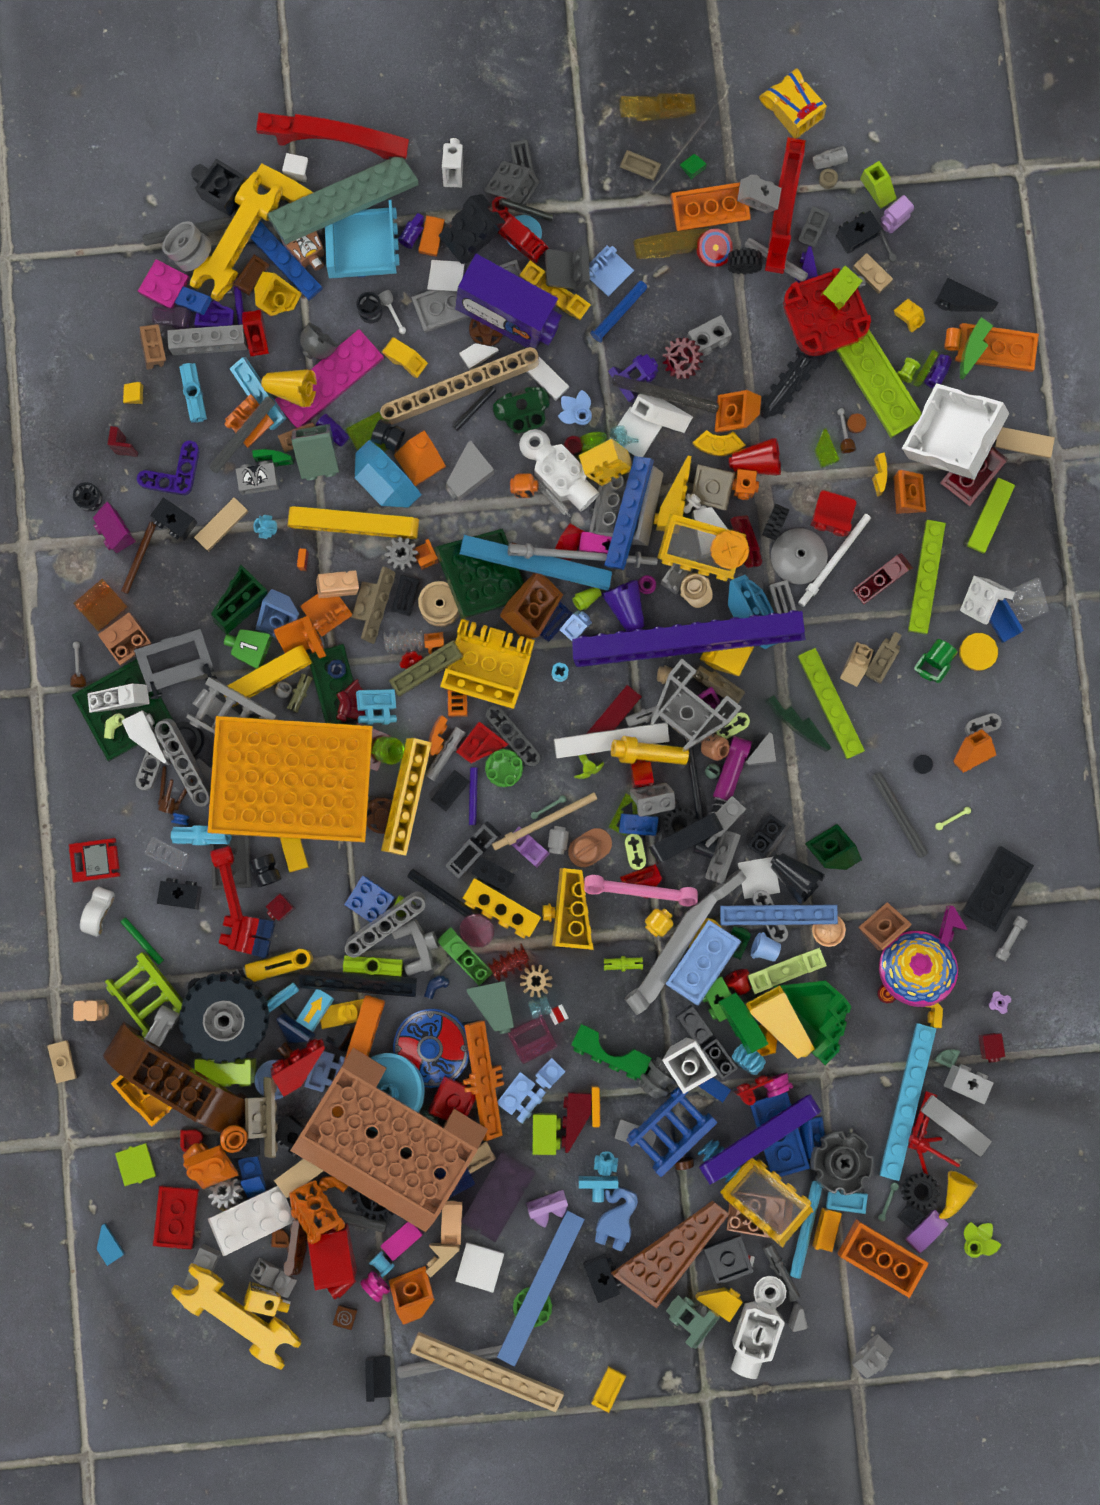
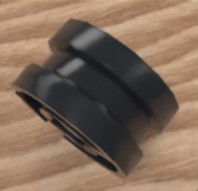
M80 483L73 491L74 502L84 511H94L102 503V493L92 483ZM87 493L91 495L90 499L85 500Z

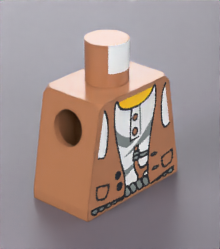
M316 231L286 245L282 241L283 246L303 267L311 264L313 269L317 271L324 266L320 258L325 255V251Z

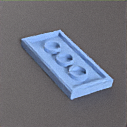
M708 920L666 982V985L699 1006L741 941Z

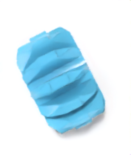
M740 1044L732 1055L734 1062L751 1075H757L766 1064L764 1057L757 1051L747 1054L743 1044Z

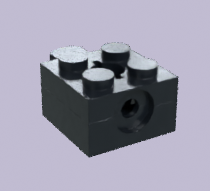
M218 159L213 162L210 168L201 164L196 165L192 169L191 175L194 181L198 183L195 190L200 198L231 217L239 204L235 203V197L241 185L247 180L246 176Z

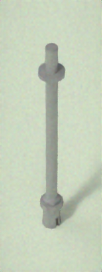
M509 543L508 556H524L525 559H530V557L536 555L606 561L607 553L534 548L530 543H526V545ZM636 552L635 556L628 555L626 563H634L635 568H639L640 564L657 565L658 559L656 557L641 556V552Z

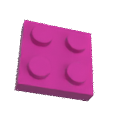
M156 259L138 292L172 310L182 287L187 285L190 278L188 275Z

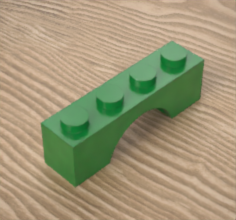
M580 1024L571 1043V1046L574 1047L573 1051L584 1055L586 1052L592 1055V1060L600 1064L604 1061L609 1064L608 1068L619 1072L621 1069L627 1072V1077L635 1081L637 1078L641 1079L640 1077L643 1073L645 1074L649 1066L648 1064L652 1059L650 1056L635 1049H632L623 1056H613L606 1053L600 1046L599 1032L583 1024Z

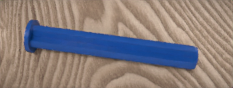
M639 281L594 331L590 332L591 336L601 343L606 333L645 292L647 285L643 281Z

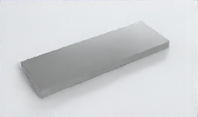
M517 259L500 265V267L519 277L521 270ZM430 290L411 297L424 333L469 317L455 309L457 291Z

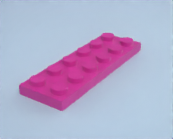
M358 329L340 344L331 356L321 360L311 369L316 375L317 385L313 384V391H316L310 407L303 408L279 397L275 401L296 428L304 426L380 363L384 356Z

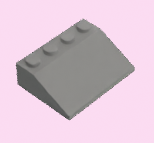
M655 466L651 470L632 545L648 546L664 474ZM619 473V478L611 477V482L603 486L599 485V495L595 502L590 533L612 537L629 473L625 475Z

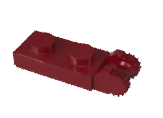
M745 515L731 518L733 530L746 534L745 538L749 546V554L744 565L746 568L759 567L762 564L760 548L749 517Z

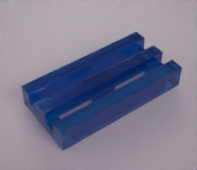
M561 602L558 603L550 619L560 608L562 611L540 634L548 643L573 614ZM565 613L568 614L559 626L547 636L548 631Z

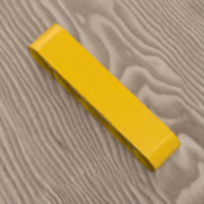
M301 645L227 686L251 698L309 666L312 661L304 646ZM236 702V704H233L232 707L239 705V703Z

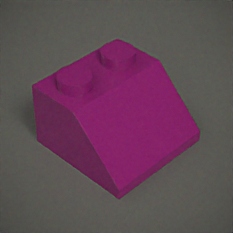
M106 502L93 517L96 523L93 526L99 535L103 534L105 537L103 542L108 550L112 549L115 553H118L136 541L117 510L109 502Z

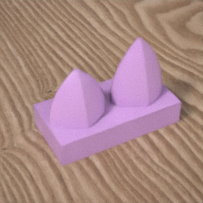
M563 1190L526 1203L530 1218L534 1219L542 1227H546L550 1212L563 1218L568 1206Z

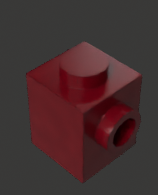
M281 893L265 906L268 909L266 913L274 921L276 919L282 921L296 909L285 895Z
M1002 1033L978 1035L982 1059H988L990 1063L999 1062L1000 1058L1006 1057Z

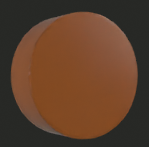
M853 414L847 420V428L852 433H861L866 427V419L861 414Z

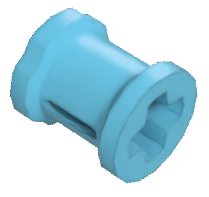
M556 663L552 669V678L557 682L565 681L568 677L569 669L566 664ZM558 668L560 670H565L563 672V676H561L560 674L556 675Z
M382 1251L369 1262L370 1265H373L381 1273V1278L395 1266L393 1263H389L383 1256Z

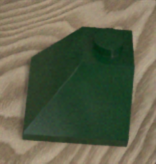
M838 824L805 843L806 847L824 868L847 870L862 861L857 846Z

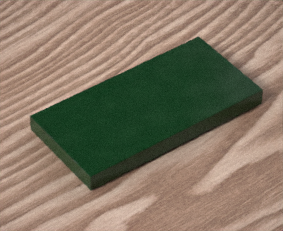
M344 644L324 649L326 656L320 659L316 652L308 653L312 661L310 668L325 723L342 724L355 720L348 717L345 722H341V720L336 719L340 704L336 695L344 691L354 681ZM332 660H341L346 665V674L341 679H334L328 674V665Z

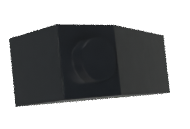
M947 278L935 301V304L940 309L951 312H993L999 303L950 278Z

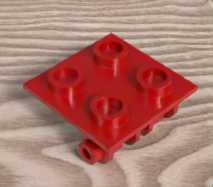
M762 1075L754 1079L755 1083L749 1085L746 1082L737 1086L734 1094L740 1095L741 1100L745 1104L753 1105L756 1098L752 1090L770 1083L774 1079Z

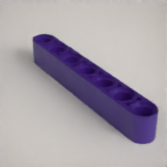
M811 1094L801 1098L701 1164L699 1169L709 1185L718 1181L821 1112L819 1106Z

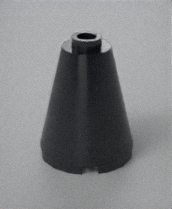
M784 853L781 855L776 854L770 862L772 864L771 869L800 905H802L803 901H807L819 887L817 884L818 880L823 881L825 878V874Z

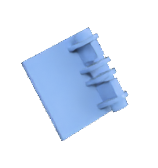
M607 245L589 263L590 280L609 297L634 270L616 254L617 250L613 246L609 247Z

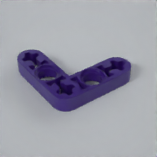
M191 440L182 444L176 475L143 470L137 475L138 484L148 490L182 496L188 495L193 488L200 453L198 445ZM190 446H192L195 449V451H191L190 458L194 459L193 461L190 459H184V457L188 458L189 453L186 450V448L189 449ZM186 463L192 465V469L188 473L182 471V466ZM146 475H148L149 479L155 480L156 486L151 481H147L144 484L142 478H146ZM180 475L184 477H190V479L185 478V484L188 487L184 488L183 491H181V488L178 487L179 485L183 484L184 480L182 477H180ZM163 478H167L170 481L169 486L166 488L160 487V481Z

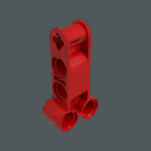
M496 197L492 202L491 212H498L506 222L497 233L536 264L538 262L537 259L549 249L548 246L510 214L509 208L505 207L502 211L497 210L496 207L500 206V199L504 197Z

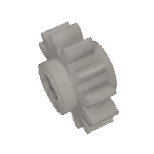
M399 537V542L397 543L393 539L391 540L393 546H386V549L390 552L384 555L386 558H390L387 561L388 565L394 563V570H397L398 566H400L404 572L405 566L412 569L411 562L417 563V559L413 556H417L419 553L416 550L413 551L416 548V544L409 545V538L403 542L402 538ZM402 551H404L405 556H401V558H399V555L397 553H402Z
M233 1177L215 1184V1187H210L209 1190L213 1192V1194L208 1196L209 1199L213 1200L211 1205L221 1211L225 1208H231L232 1204L238 1205L236 1200L243 1199V1196L239 1194V1192L244 1190L239 1186L241 1182Z

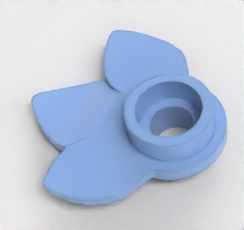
M581 390L576 399L562 396L561 406L564 411L558 415L559 419L566 424H588L592 418L591 411L589 410L591 400L588 394ZM585 414L586 417L584 419H580L579 415Z

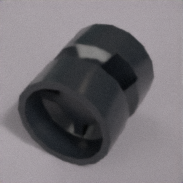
M364 292L358 297L356 306L360 318L368 324L378 322L383 315L379 296L373 292Z
M380 419L373 430L371 441L380 446L385 444L387 449L396 452L403 441L405 429L396 425L391 427L390 422Z
M273 854L264 855L249 862L252 872L256 873L254 878L258 888L282 879L279 870L274 867L276 861Z

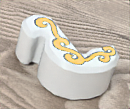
M101 887L94 889L92 898L85 906L80 920L81 931L96 937L102 933V922L115 898L113 891Z

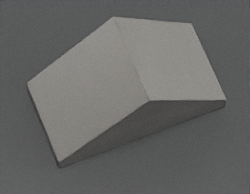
M769 732L744 763L746 766L776 762L772 733Z

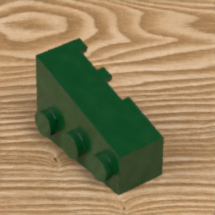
M242 565L239 566L237 574L230 581L228 589L221 596L211 613L213 622L226 635L260 607L263 599L268 594L267 589Z

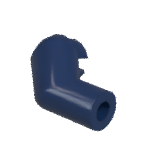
M442 975L431 979L424 997L433 999L436 989L449 986V979Z

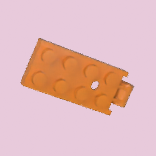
M962 323L959 325V329H947L944 348L949 351H958L955 361L961 362L965 344L975 325ZM992 327L983 340L988 344V347L975 364L1033 372L1035 369L1039 334Z

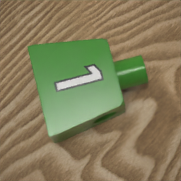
M240 629L237 637L229 634L226 635L224 645L233 648L231 651L233 657L258 669L263 666L273 637L267 633Z

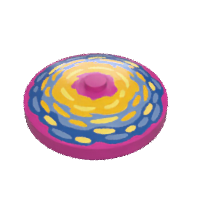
M908 931L902 933L881 954L879 974L884 987L894 998L914 1007L932 1006L943 1001L953 990L958 977L957 961L950 947L939 943L940 938L927 932Z

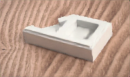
M475 343L459 354L468 369L471 370L497 354L499 350L496 347Z

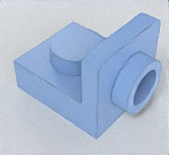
M578 610L571 615L560 631L572 641V639L578 638L592 622L585 612Z
M551 1058L535 1074L537 1077L535 1081L543 1089L545 1087L550 1089L566 1071Z

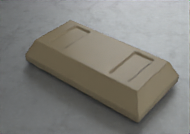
M627 150L620 168L654 181L661 164Z

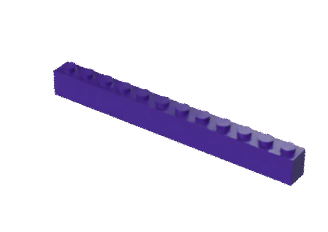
M791 610L787 613H770L766 616L751 615L749 618L741 619L733 617L729 620H712L708 623L694 622L691 625L676 624L672 627H654L650 630L636 629L633 632L618 631L615 634L608 635L601 633L592 637L579 636L572 639L573 660L576 667L803 641L806 640L803 611Z

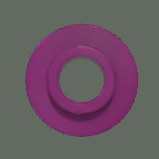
M645 575L638 580L641 593L651 594L656 589V581L652 576ZM648 582L650 587L644 588L643 584Z

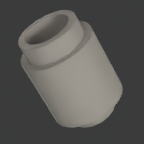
M554 826V830L550 829L547 847L549 848V853L564 855V851L567 850L569 832L565 831V827Z

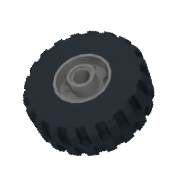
M221 972V974L216 975L212 973L207 975V978L198 980L187 992L180 1009L179 1027L183 1033V1040L191 1046L190 1050L192 1052L201 1054L202 1059H213L214 1063H221V1061L233 1063L235 1059L240 1058L242 1060L248 1057V1054L251 1051L254 1052L260 1042L264 1040L268 1029V1002L266 997L263 996L262 990L259 986L256 987L251 979H245L238 973L228 974V972ZM220 1016H227L228 1019H222Z

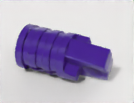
M417 213L412 221L409 220L398 237V242L404 247L412 249L413 244H415L418 236L423 231V215Z
M944 354L938 357L924 380L928 387L934 389L936 383L942 384L948 373L952 358Z
M327 413L324 414L315 426L330 424L333 441L340 447L345 445L349 436Z

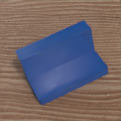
M1004 598V600L997 602L989 622L1001 642L1004 643L1023 632L1024 629L1007 600Z

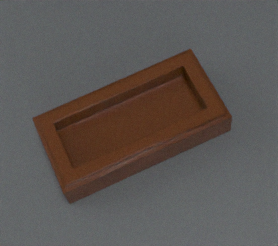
M254 254L233 286L250 296L262 272H267L270 264Z

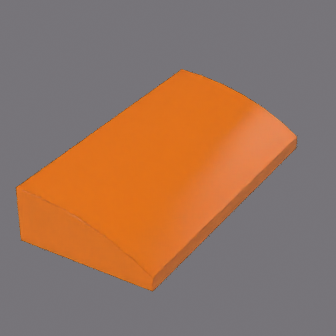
M740 182L671 193L676 230L683 231L751 220L749 206L737 201Z

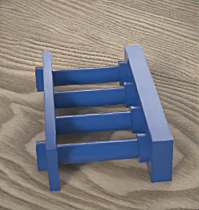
M679 1087L671 1092V1097L640 1127L630 1131L626 1139L631 1147L637 1143L653 1159L655 1165L652 1168L660 1177L718 1123L709 1113L702 1115L685 1097L688 1092L683 1094ZM678 1102L697 1120V1124L692 1129H688L671 1111ZM664 1116L683 1134V1138L678 1143L673 1142L656 1124ZM650 1129L669 1148L664 1156H660L642 1138Z

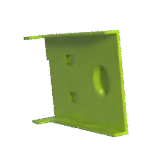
M844 266L822 294L835 303V306L840 310L863 280L847 266Z

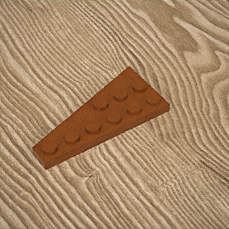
M711 1201L611 1274L657 1308L725 1221L729 1213L717 1203Z

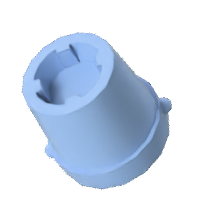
M764 932L758 933L753 941L750 955L753 959L762 958L776 961L781 950V944L767 937Z

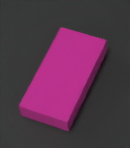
M406 1222L380 1247L394 1261L417 1241L423 1233L418 1227L410 1222Z

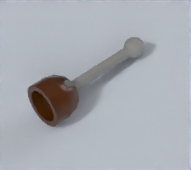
M840 408L837 413L840 415L844 440L840 445L841 453H852L856 451V445L852 439L848 438L844 419L845 410Z
M76 641L72 645L75 649L76 673L71 676L70 686L81 688L86 686V679L79 670L80 643Z

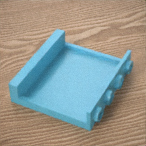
M389 200V208L364 209L325 227L326 265L329 279L397 273L396 266L400 265L399 254L395 253V250H399L398 238L394 236L398 234L397 223H394V219H397L396 207H392L391 200Z

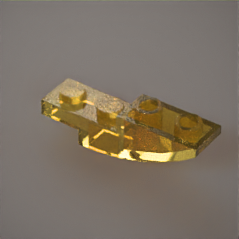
M659 93L657 97L621 96L619 99L621 117H636L637 121L670 119L696 113L694 94Z

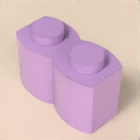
M902 195L884 211V216L881 218V227L884 231L893 233L910 218V213L914 211V205L905 195Z

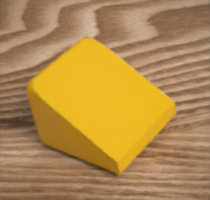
M141 382L124 384V404H143V384Z

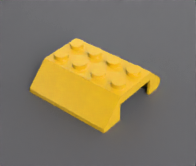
M461 619L455 643L461 651L463 658L445 669L440 687L514 709L523 685L535 640L527 638L525 646L522 647L524 637L520 636L517 648L510 645L513 633H508L505 642L506 631L490 627L488 636H486L488 626L483 625L479 637L474 635L476 622L471 623L468 631L469 620Z

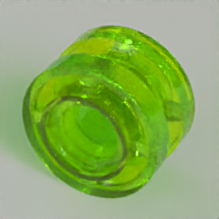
M591 432L581 436V443L585 444L582 447V453L604 443L607 440L606 433Z
M383 736L375 742L373 754L379 762L393 765L402 759L404 746L397 738Z

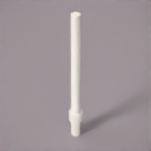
M865 514L815 581L808 585L805 589L806 593L798 602L799 605L804 607L811 597L817 594L820 585L871 519L868 514Z

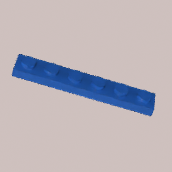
M259 221L250 239L303 296L310 301L323 289L322 286L267 227Z
M634 456L606 557V567L625 569L654 460L651 458Z

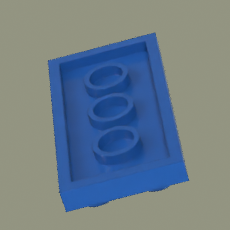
M787 1092L771 1098L766 1097L756 1100L753 1105H750L756 1128L791 1106ZM798 1128L763 1150L769 1171L776 1172L780 1177L810 1168Z

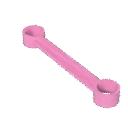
M589 875L584 879V891L588 894L610 892L678 901L680 905L686 907L694 906L698 903V891L692 887L675 890L606 881L599 875Z

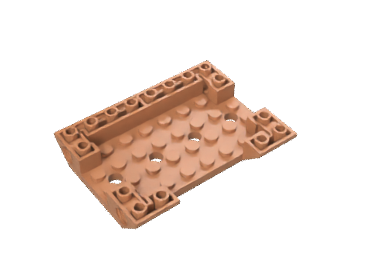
M352 1048L290 1151L424 1232H427L437 1219L476 1154L488 1129L456 1109H453L443 1128L377 1088L376 1086L387 1068ZM335 1106H340L343 1108L344 1113L342 1116L336 1117L333 1115L332 1109ZM369 1127H375L378 1134L371 1138L366 1134V1130ZM402 1148H410L412 1155L409 1158L402 1157L400 1154ZM443 1168L446 1171L445 1177L437 1178L434 1175L435 1170Z

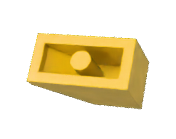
M723 1287L698 1292L695 1295L699 1302L728 1322L732 1320L743 1303L741 1298H739L740 1294L732 1288L728 1290Z

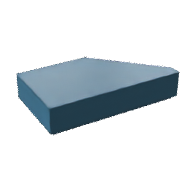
M105 1223L101 1226L97 1251L108 1266L125 1253Z

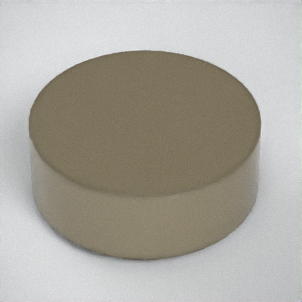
M830 168L824 169L820 173L819 184L825 189H831L836 185L838 181L837 172Z

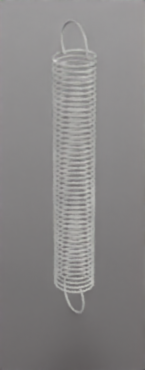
M538 480V484H540L538 489L563 515L567 514L569 510L565 508V505L563 506V503Z

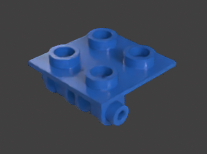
M362 875L344 905L368 922H371L386 912L395 898L393 894L384 890L383 887L378 886L368 877Z

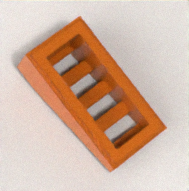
M448 690V717H468L467 695L452 696L454 691ZM452 699H463V702L452 703ZM463 706V710H452V707Z

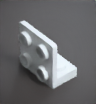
M974 576L960 611L987 625L998 599H1013L1015 592L990 579Z

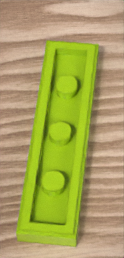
M1000 478L996 479L967 547L982 554L986 552L1013 492L1014 484Z

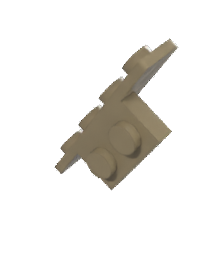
M382 567L377 584L362 582L351 617L355 620L365 621L361 639L371 644L375 643L378 636L379 627L396 573L387 567Z
M264 1077V1097L245 1098L247 1139L264 1138L265 1157L275 1158L278 1150V1144L275 1139V1133L277 1132V1122L275 1121V1113L277 1111L275 1093L277 1085L272 1077Z

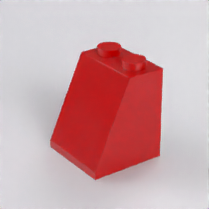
M348 1223L345 1224V1228L339 1231L332 1228L321 1233L320 1241L311 1244L308 1242L315 1290L355 1283L357 1266Z

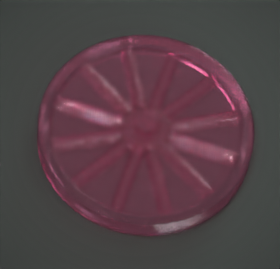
M472 914L462 921L460 934L468 945L477 948L485 947L494 937V927L485 916Z

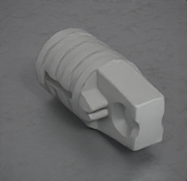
M840 146L813 156L812 162L815 169L830 168L838 164L847 163L846 148Z

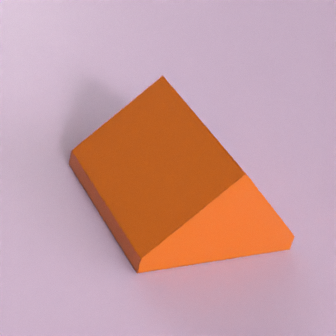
M898 470L893 477L896 514L926 512L923 474Z

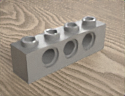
M243 325L167 330L168 349L173 356L248 350Z

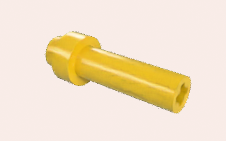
M622 736L621 740L614 739L611 744V756L618 757L621 763L633 764L637 759L686 765L689 759V750L684 752V747L638 742L636 737Z

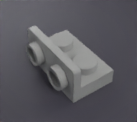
M667 783L630 790V796L637 804V813L640 817L675 809L674 791Z

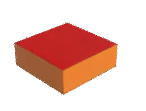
M300 548L298 552L297 567L300 571L307 570L309 555L307 549Z

